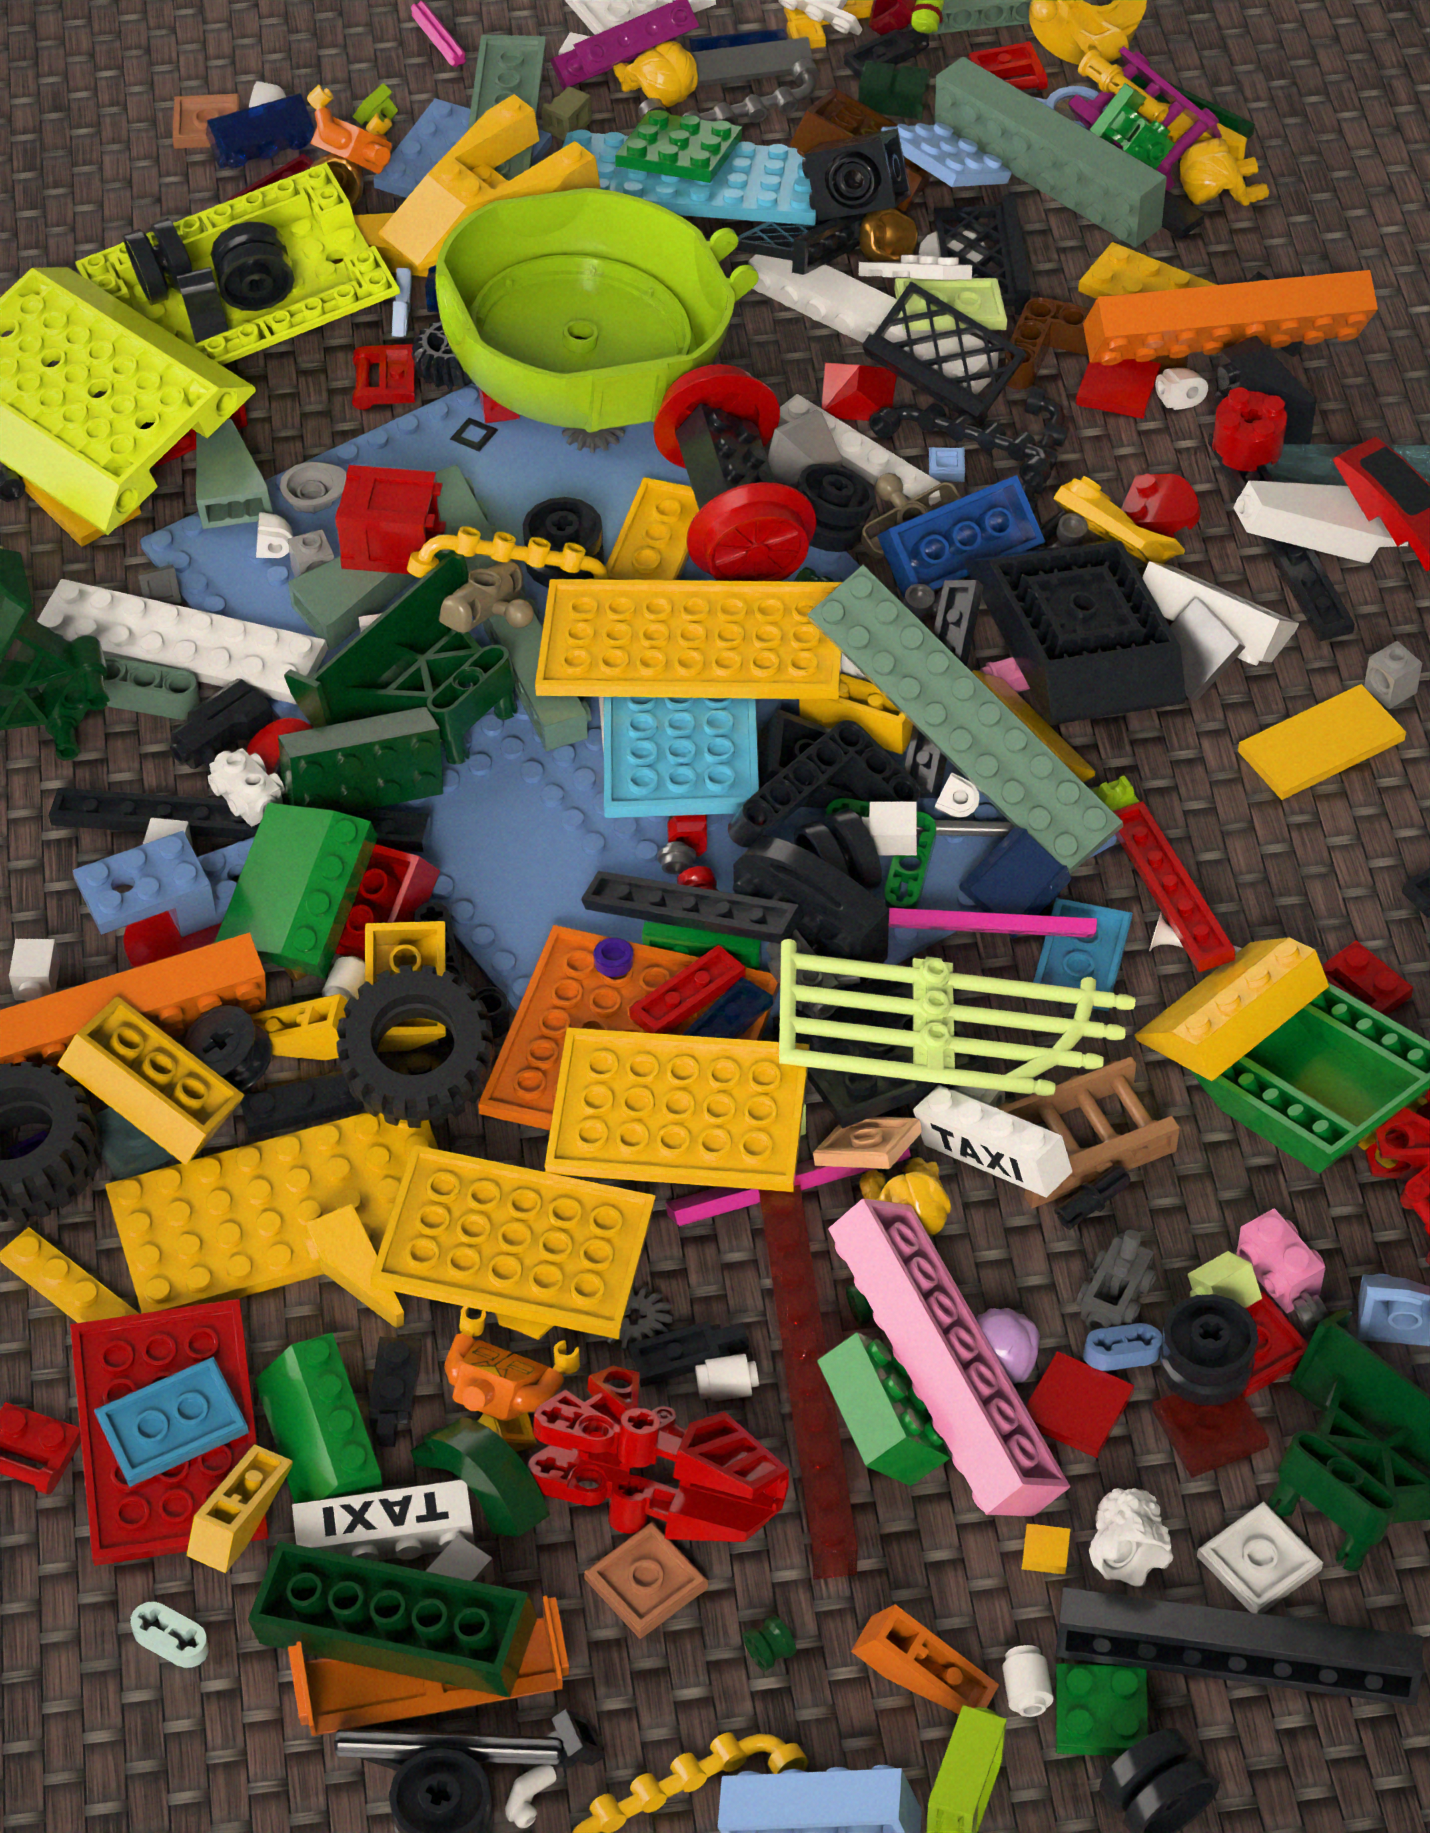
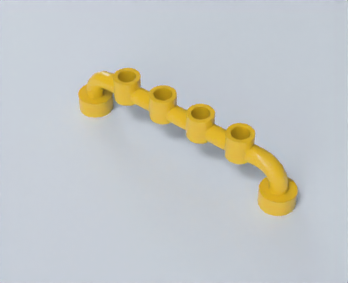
M468 526L460 527L457 536L438 535L429 539L420 551L411 553L407 565V571L410 574L423 578L439 563V560L434 555L440 550L448 549L454 550L456 553L463 554L466 557L480 554L490 556L499 562H509L510 559L525 561L528 565L537 568L552 565L558 566L570 573H578L580 570H584L593 574L594 578H589L591 580H608L606 567L598 559L584 556L585 548L576 543H566L563 551L558 552L550 550L551 544L547 540L532 537L529 540L528 547L515 545L516 538L506 532H496L493 541L480 539L481 533L477 529Z
M727 1732L713 1740L710 1745L713 1754L699 1762L694 1754L684 1753L671 1763L670 1770L673 1775L659 1782L652 1773H646L637 1777L630 1785L632 1796L618 1803L612 1794L599 1796L589 1807L592 1816L578 1824L572 1833L615 1832L625 1824L626 1819L641 1811L650 1813L658 1810L664 1805L667 1798L682 1790L685 1792L697 1790L706 1782L708 1777L722 1770L726 1772L734 1771L744 1764L747 1757L758 1752L771 1754L768 1766L773 1774H781L788 1769L804 1771L808 1766V1759L798 1744H785L780 1738L771 1734H755L737 1741L733 1733Z

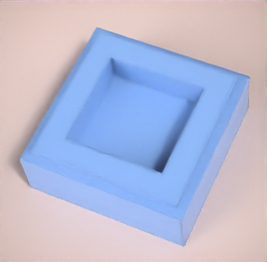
M929 447V476L938 482H964L965 448Z

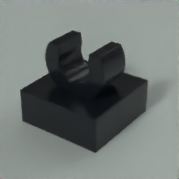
M564 1709L552 1718L557 1731L551 1732L547 1737L560 1738L564 1746L560 1763L555 1766L567 1769L572 1767L577 1761L592 1766L605 1757L589 1718Z

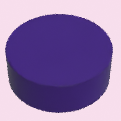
M607 938L596 945L594 949V965L601 974L609 977H618L628 973L633 967V948L626 940Z

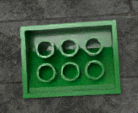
M268 803L214 943L250 932L260 960L325 979L378 838L371 821L332 810Z

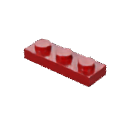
M717 945L629 1007V1016L647 1033L667 1034L746 977V967L720 945Z

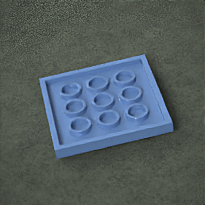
M435 98L391 154L388 165L383 168L380 174L374 176V188L408 198L430 170L468 131L471 109ZM538 130L540 141L534 144L531 167L540 161L552 145V133Z

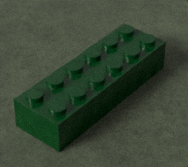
M278 1541L250 1612L248 1622L259 1643L288 1650L289 1646L297 1645L296 1642L301 1641L304 1654L510 1698L537 1620V1614L527 1592Z

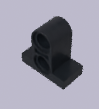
M211 267L177 275L195 342L199 343L229 331Z

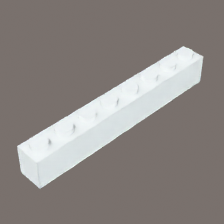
M756 254L748 261V265L753 266L759 275V280L752 289L862 343L869 334L873 335L897 302L896 298L826 264L802 275L792 273L791 260ZM902 324L890 327L884 335V338L892 343L908 340L906 330H903ZM910 330L912 339L932 335L931 330ZM935 330V331H936V334H937V333L946 332V331H951V330ZM970 334L962 335L964 351L985 347L984 341ZM958 336L937 341L940 357L960 353ZM933 342L913 346L915 357L921 361L936 358ZM909 347L902 348L910 353ZM998 352L990 353L993 369H998ZM986 354L966 358L969 375L989 371ZM962 360L942 364L944 375L950 379L965 376ZM938 365L931 366L939 371ZM991 377L971 381L972 392L977 395L991 381ZM967 383L960 384L961 386L968 389Z

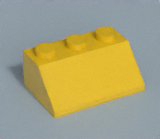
M445 921L365 923V982L367 981L374 985L378 982L377 974L386 970L389 971L390 976L401 973L399 966L411 965L412 971H422L423 965L436 967L437 975L442 976L446 971ZM415 1018L405 1020L387 1031L378 1045V1052L413 1050L445 1037L446 1027L430 1019Z

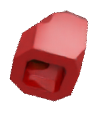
M706 814L670 816L667 823L668 843H686L688 847L696 851V857H700L707 851Z

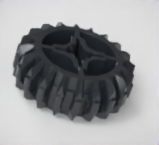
M442 322L429 323V329L420 330V335L414 338L412 359L414 360L415 369L418 371L419 377L424 378L425 383H434L435 387L446 385L448 389L454 386H461L463 388L467 384L476 385L463 370L450 348Z

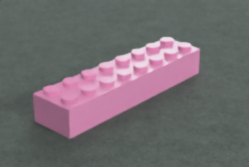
M864 1198L828 1228L836 1242L835 1249L839 1256L847 1262L854 1275L855 1286L866 1297L873 1309V1318L876 1324L885 1331L893 1346L894 1357L905 1367L913 1382L912 1388L914 1393L924 1402L933 1418L932 1425L935 1431L947 1443L953 1454L952 1461L955 1467L964 1474L973 1491L972 1497L974 1502L986 1515L1035 1516L1070 1488L1068 1481L912 1206Z

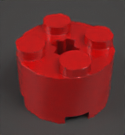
M1242 387L1230 390L1228 397L1224 398L1216 409L1212 445L1213 451L1216 450L1223 457L1222 463L1238 471L1254 472L1257 471L1259 465H1265L1269 462L1272 465L1276 464L1282 456L1287 413L1284 409L1285 402L1281 397L1276 395L1270 396L1262 392L1248 391Z

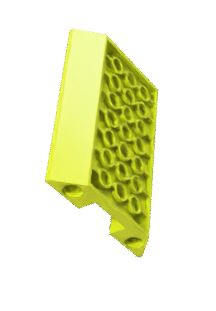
M327 162L173 223L187 250L192 270L196 271L211 267L229 330L199 343L195 342L182 294L174 291L167 277L165 278L169 288V298L152 306L149 304L132 268L124 242L75 262L78 272L82 277L221 366L400 294L397 283L376 247L372 246L369 248L358 229L351 204ZM244 222H263L275 227L283 235L295 279L291 292L283 301L271 308L259 311H242L230 306L221 297L211 258L213 242L217 237L233 225ZM146 233L152 246L154 247L151 233ZM343 259V261H342L341 263H338V264H333V263H332V261H334V260Z
M68 267L31 268L0 297V462L106 535H109L158 487L149 469L191 428L208 439L256 392L255 387ZM6 331H14L7 337H1ZM51 361H60L53 367H47ZM107 391L102 397L93 398L97 392ZM146 422H155L148 429H140L141 426Z

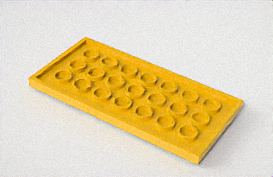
M550 579L535 681L536 696L839 700L842 652L809 620L807 614L843 582Z
M369 1112L191 1160L187 1165L180 1163L105 1184L141 1314L234 1300L323 1275L324 1272L319 1262L311 1263L302 1243V1240L307 1238L306 1223L351 1203L378 1256L413 1144L438 1149L429 1121H421V1128H408L407 1120L400 1119L399 1124L395 1126L386 1123L382 1113L374 1117Z

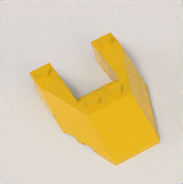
M513 94L488 109L430 170L379 231V238L417 270L420 271L435 266L442 245L451 231L474 211L491 202L582 188H601L596 157L574 141L510 181L494 170L495 167L540 141L534 109Z

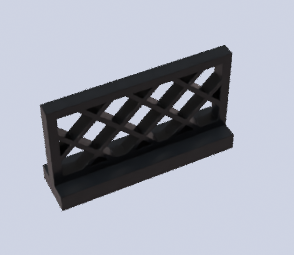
M1015 196L1002 197L1001 206L934 208L933 216L939 256L959 258V264L972 265V277L977 274L982 278L998 279L999 288L1007 293L1001 294L1004 307L1013 306L1014 314L1021 315L1026 303L1030 300L1031 288ZM981 218H994L995 222L986 227L979 223L978 220ZM943 220H957L960 224L952 228L943 223ZM970 228L979 233V235L971 239L962 233ZM988 238L998 245L990 250L981 245V243ZM955 240L964 245V247L957 252L947 245ZM974 251L983 256V258L976 263L967 258L966 255ZM993 262L1000 266L1001 269L997 273H993L984 267Z
M865 213L818 221V218H816L815 225L766 222L737 236L739 242L734 250L791 260L792 273L805 275L860 246L858 239L860 236L859 228Z
M912 281L908 284L873 335L869 334L862 344L865 355L959 415L961 413L970 414L978 427L983 425L988 417L987 412L1027 356L1026 352ZM913 294L926 301L927 312L907 316L906 304ZM931 305L938 309L931 311ZM902 311L903 317L897 318ZM949 315L954 318L955 330L936 334L934 317ZM929 319L932 335L912 339L909 323ZM959 322L967 327L960 328ZM905 324L908 340L892 343L884 338L890 327ZM976 332L983 336L985 347L964 351L962 335ZM958 336L960 353L940 357L937 341ZM988 340L996 345L989 346ZM933 342L936 358L921 361L915 357L913 346ZM909 347L910 353L902 348ZM1005 350L1015 356L1009 366L993 369L990 353ZM986 354L989 371L969 375L966 358ZM962 360L965 376L950 379L944 375L943 363ZM938 365L939 371L931 366ZM1002 375L996 383L995 376ZM991 377L993 388L985 400L972 392L971 381ZM967 383L968 389L961 386L960 384Z

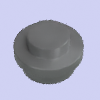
M671 842L666 844L665 848L658 851L657 860L662 865L664 872L681 874L683 871L693 867V862L696 860V851L688 847L686 843Z
M1307 1291L1300 1293L1301 1298L1292 1302L1303 1326L1310 1332L1316 1329L1321 1321L1328 1318L1329 1314L1318 1294L1311 1297Z

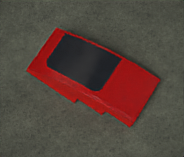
M1377 437L1333 458V462L1368 521L1380 516L1397 547L1408 541L1425 571H1429L1430 484L1403 457Z

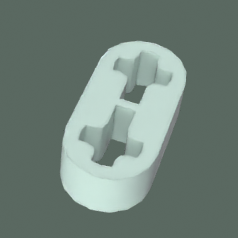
M146 1602L139 1605L133 1611L130 1623L136 1641L143 1647L184 1668L195 1667L206 1659L209 1653L208 1639L204 1628L198 1623L158 1602ZM156 1619H159L162 1630L151 1626L145 1631L143 1625L145 1621L153 1623ZM177 1639L185 1643H189L192 1639H195L196 1647L192 1648L187 1646L183 1651H181L180 1644Z

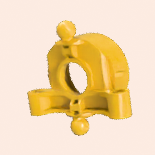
M1031 0L1029 21L1039 42L1058 58L1079 65L1089 51L1097 49L1102 53V58L1110 63L1122 57L1119 50L1123 46L1129 50V45L1145 13L1147 0H1111L1110 4L1104 6L1091 5L1084 0Z

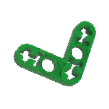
M848 798L834 800L826 809V818L828 815L845 808L852 809L860 818L861 816L869 817L870 802ZM917 811V827L924 828V832L920 835L919 846H917V855H893L884 889V901L887 908L917 909L919 906L936 842V823L929 814ZM913 857L921 862V866L917 870L907 871L900 867V862L905 858ZM903 882L908 884L907 897L904 898L903 902L896 901V897L900 895Z

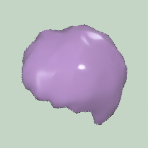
M990 1308L985 1313L979 1314L976 1321L1010 1381L1016 1384L1017 1382L1027 1380L1035 1366L1039 1350L1040 1334L1036 1325L1024 1314H1019L1010 1308Z

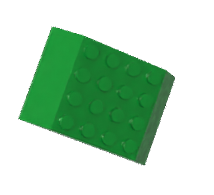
M1329 982V987L1213 1081L1189 1069L1221 1111L1318 1174L1366 1140V1138L1404 1107H1409L1420 1097L1424 1096L1430 1089V1042Z

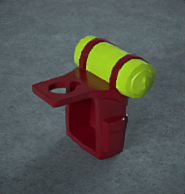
M874 0L869 27L882 36L895 29H904L908 24H912V27L920 33L929 34L933 31L937 32L939 24L943 22L942 10L945 0Z

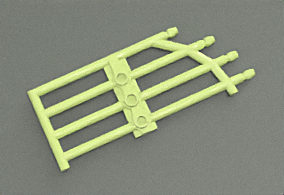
M786 939L781 942L779 1063L1050 1096L1055 1093V1083L1042 1079L1035 1081L1034 1077L1056 1065L1075 1068L1083 1066L1085 1069L1091 1070L1103 1067L1104 1058L1093 1053L1082 1054V1052L1071 1051L1082 1036L1099 1039L1106 1037L1107 1040H1123L1125 1038V1027L1089 1021L1093 1006L1131 1010L1135 1007V997L1127 994L1115 995L1112 992L1096 991V979L1092 977L1083 978L1080 988L953 973V963L943 962L942 958L926 956V959L913 958L912 967L802 954L797 953L796 941ZM796 969L912 983L913 999L797 985ZM953 989L1077 1004L1074 1018L1068 1019L956 1005L953 1002ZM796 1001L913 1015V1031L796 1017ZM954 1020L1063 1035L1052 1048L954 1036ZM796 1033L913 1047V1064L795 1049ZM954 1053L1027 1061V1063L1005 1075L955 1069Z

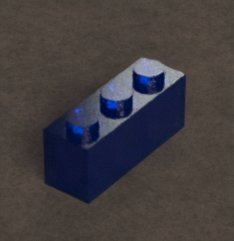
M301 93L209 119L206 126V136L219 169L226 167L238 168L246 164L247 161L256 158L269 159L277 155L278 152L290 148L292 150L302 149L311 142L314 134V125Z

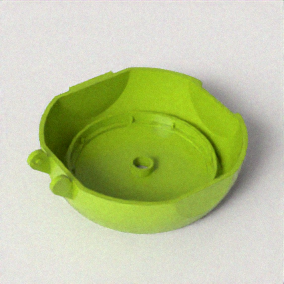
M582 188L494 201L463 219L451 231L439 252L436 263V295L442 326L450 348L463 370L486 395L505 408L524 417L555 426L585 429L591 433L601 429L650 421L654 422L661 408L664 395L677 379L694 369L712 365L720 352L730 327L734 303L757 284L759 275L753 266L742 265L731 273L730 278H726L719 262L738 245V237L733 229H719L711 236L710 241H706L704 235L696 226L676 213L653 202L615 191ZM573 337H583L586 339L580 340Z

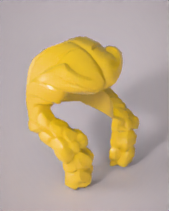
M676 41L663 42L655 48L652 47L645 50L630 65L621 62L613 66L615 76L621 83L622 91L628 92L642 87L648 99H660L665 108L673 107L677 103L683 102L696 89L698 82L694 57Z
M1212 138L1190 146L1184 152L1180 162V180L1188 198L1195 205L1204 204L1208 200L1217 197L1223 189H1229L1232 197L1243 206L1249 205L1250 202L1254 203L1257 200H1263L1269 196L1267 184L1261 183L1246 187L1243 176L1248 177L1258 173L1256 158L1235 160L1230 154V148L1224 139Z
M920 1157L910 1159L902 1169V1172L907 1174L893 1177L885 1186V1175L878 1172L877 1169L865 1171V1174L861 1175L859 1186L864 1199L911 1205L929 1238L940 1232L947 1220V1214L951 1211V1203L939 1180V1168L936 1162L931 1161L927 1163Z

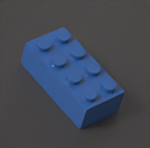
M1017 475L894 526L877 535L903 599L906 590L911 585L924 584L933 591L942 587L944 580H959L970 575L965 566L966 560L1024 552L1045 543Z

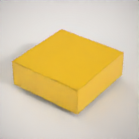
M812 19L787 22V33L790 39L808 37L811 49L826 47V37L820 22Z
M1027 1523L1022 1569L1066 1575L1070 1529Z

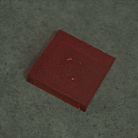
M1242 1393L1236 1399L1222 1405L1201 1406L1185 1401L1177 1394L1153 1402L1152 1411L1191 1478L1269 1447L1270 1440Z

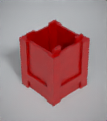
M360 465L348 466L341 501L335 516L342 569L410 574L407 571V565L411 553L420 551L429 539L436 537L437 534L444 535L446 521H441L437 497L441 495L443 483L437 482L436 472Z

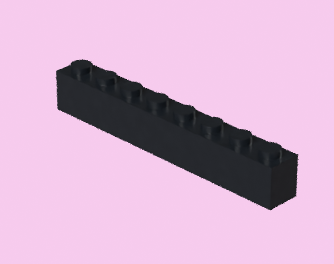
M1063 1587L1055 1657L1417 1706L1423 1672V1636Z

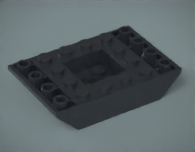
M1094 541L966 560L965 566L972 580H977L984 586L982 598L1049 725L1185 703L1186 693L1181 646L1122 541ZM1075 605H1079L1081 608L1089 611L1080 610Z

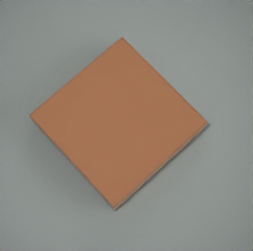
M240 94L174 97V149L240 146Z
M653 1522L649 1523L584 1571L585 1580L639 1639L643 1638L708 1589V1580L669 1539H664V1533Z

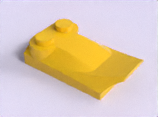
M1083 476L1081 480L1073 478L1072 481L1062 485L1053 498L1066 514L1075 513L1082 516L1087 522L1088 530L1107 541H1122L1129 554L1146 564L1149 561L1164 564L1172 557L1182 555L1185 552V549L1177 539L1136 526L1119 507L1110 501L1111 498L1100 491L1101 486L1086 476Z

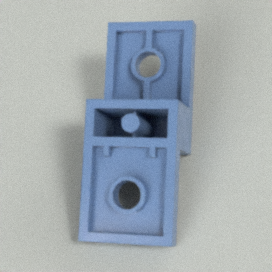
M182 830L74 869L73 875L101 935L169 911L181 937L223 922L237 885L231 879L241 874L255 837L196 857ZM122 885L133 886L130 891L125 893L115 891L116 888Z

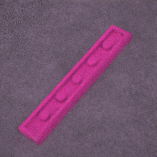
M888 908L890 928L1093 938L1096 934L1097 926L1096 918Z
M909 1147L896 1162L911 1157ZM814 1159L797 1164L794 1192L876 1168L815 1166ZM716 1187L665 1202L668 1216L677 1225L682 1226L794 1192Z

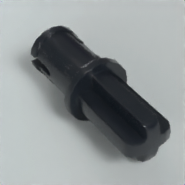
M1117 1165L1091 1184L1085 1182L1081 1185L1079 1192L1054 1209L1055 1214L1059 1215L1057 1219L1066 1229L1071 1230L1095 1211L1101 1212L1105 1209L1107 1201L1128 1187L1131 1180L1129 1174L1123 1167Z

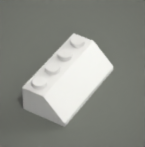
M1149 561L1142 577L1163 616L1172 621H1175L1196 597L1203 600L1246 647L1237 657L1256 666L1259 661L1272 662L1299 625L1296 621L1172 565Z

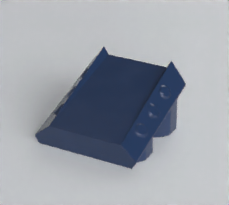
M1014 827L959 885V889L985 913L1039 915L1045 907H1049L1056 900L1061 890L1072 879L1067 866L1059 863L1028 834L1027 829ZM1009 934V935H1010L1012 938H1017L1019 934Z

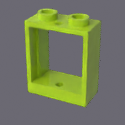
M962 1705L928 1801L926 1833H978L1003 1761L1006 1718L999 1717L996 1712L988 1708H971Z

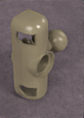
M892 473L881 475L876 481L875 491L882 500L891 501L895 509L864 526L861 534L863 547L870 557L882 559L885 554L878 537L875 536L870 540L868 537V530L872 526L878 524L879 530L882 533L904 523L903 520L916 518L962 497L952 483L943 482L908 501L902 493L903 483L900 477ZM939 490L941 501L930 506L929 496Z
M510 560L509 562L498 561L494 566H490L487 569L471 571L468 576V582L443 600L439 621L462 633L469 632L495 614L505 617L507 623L514 628L528 626L533 620V608L526 600L515 599L521 594L522 569L517 563Z

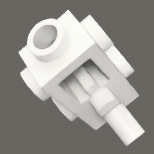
M243 748L233 753L231 751H223L216 756L214 762L209 764L211 774L208 775V782L211 789L217 796L222 795L227 800L235 816L241 815L251 827L261 822L268 803L283 804L282 794L285 793V788L280 777L276 773L266 774L265 765L257 753L249 756Z

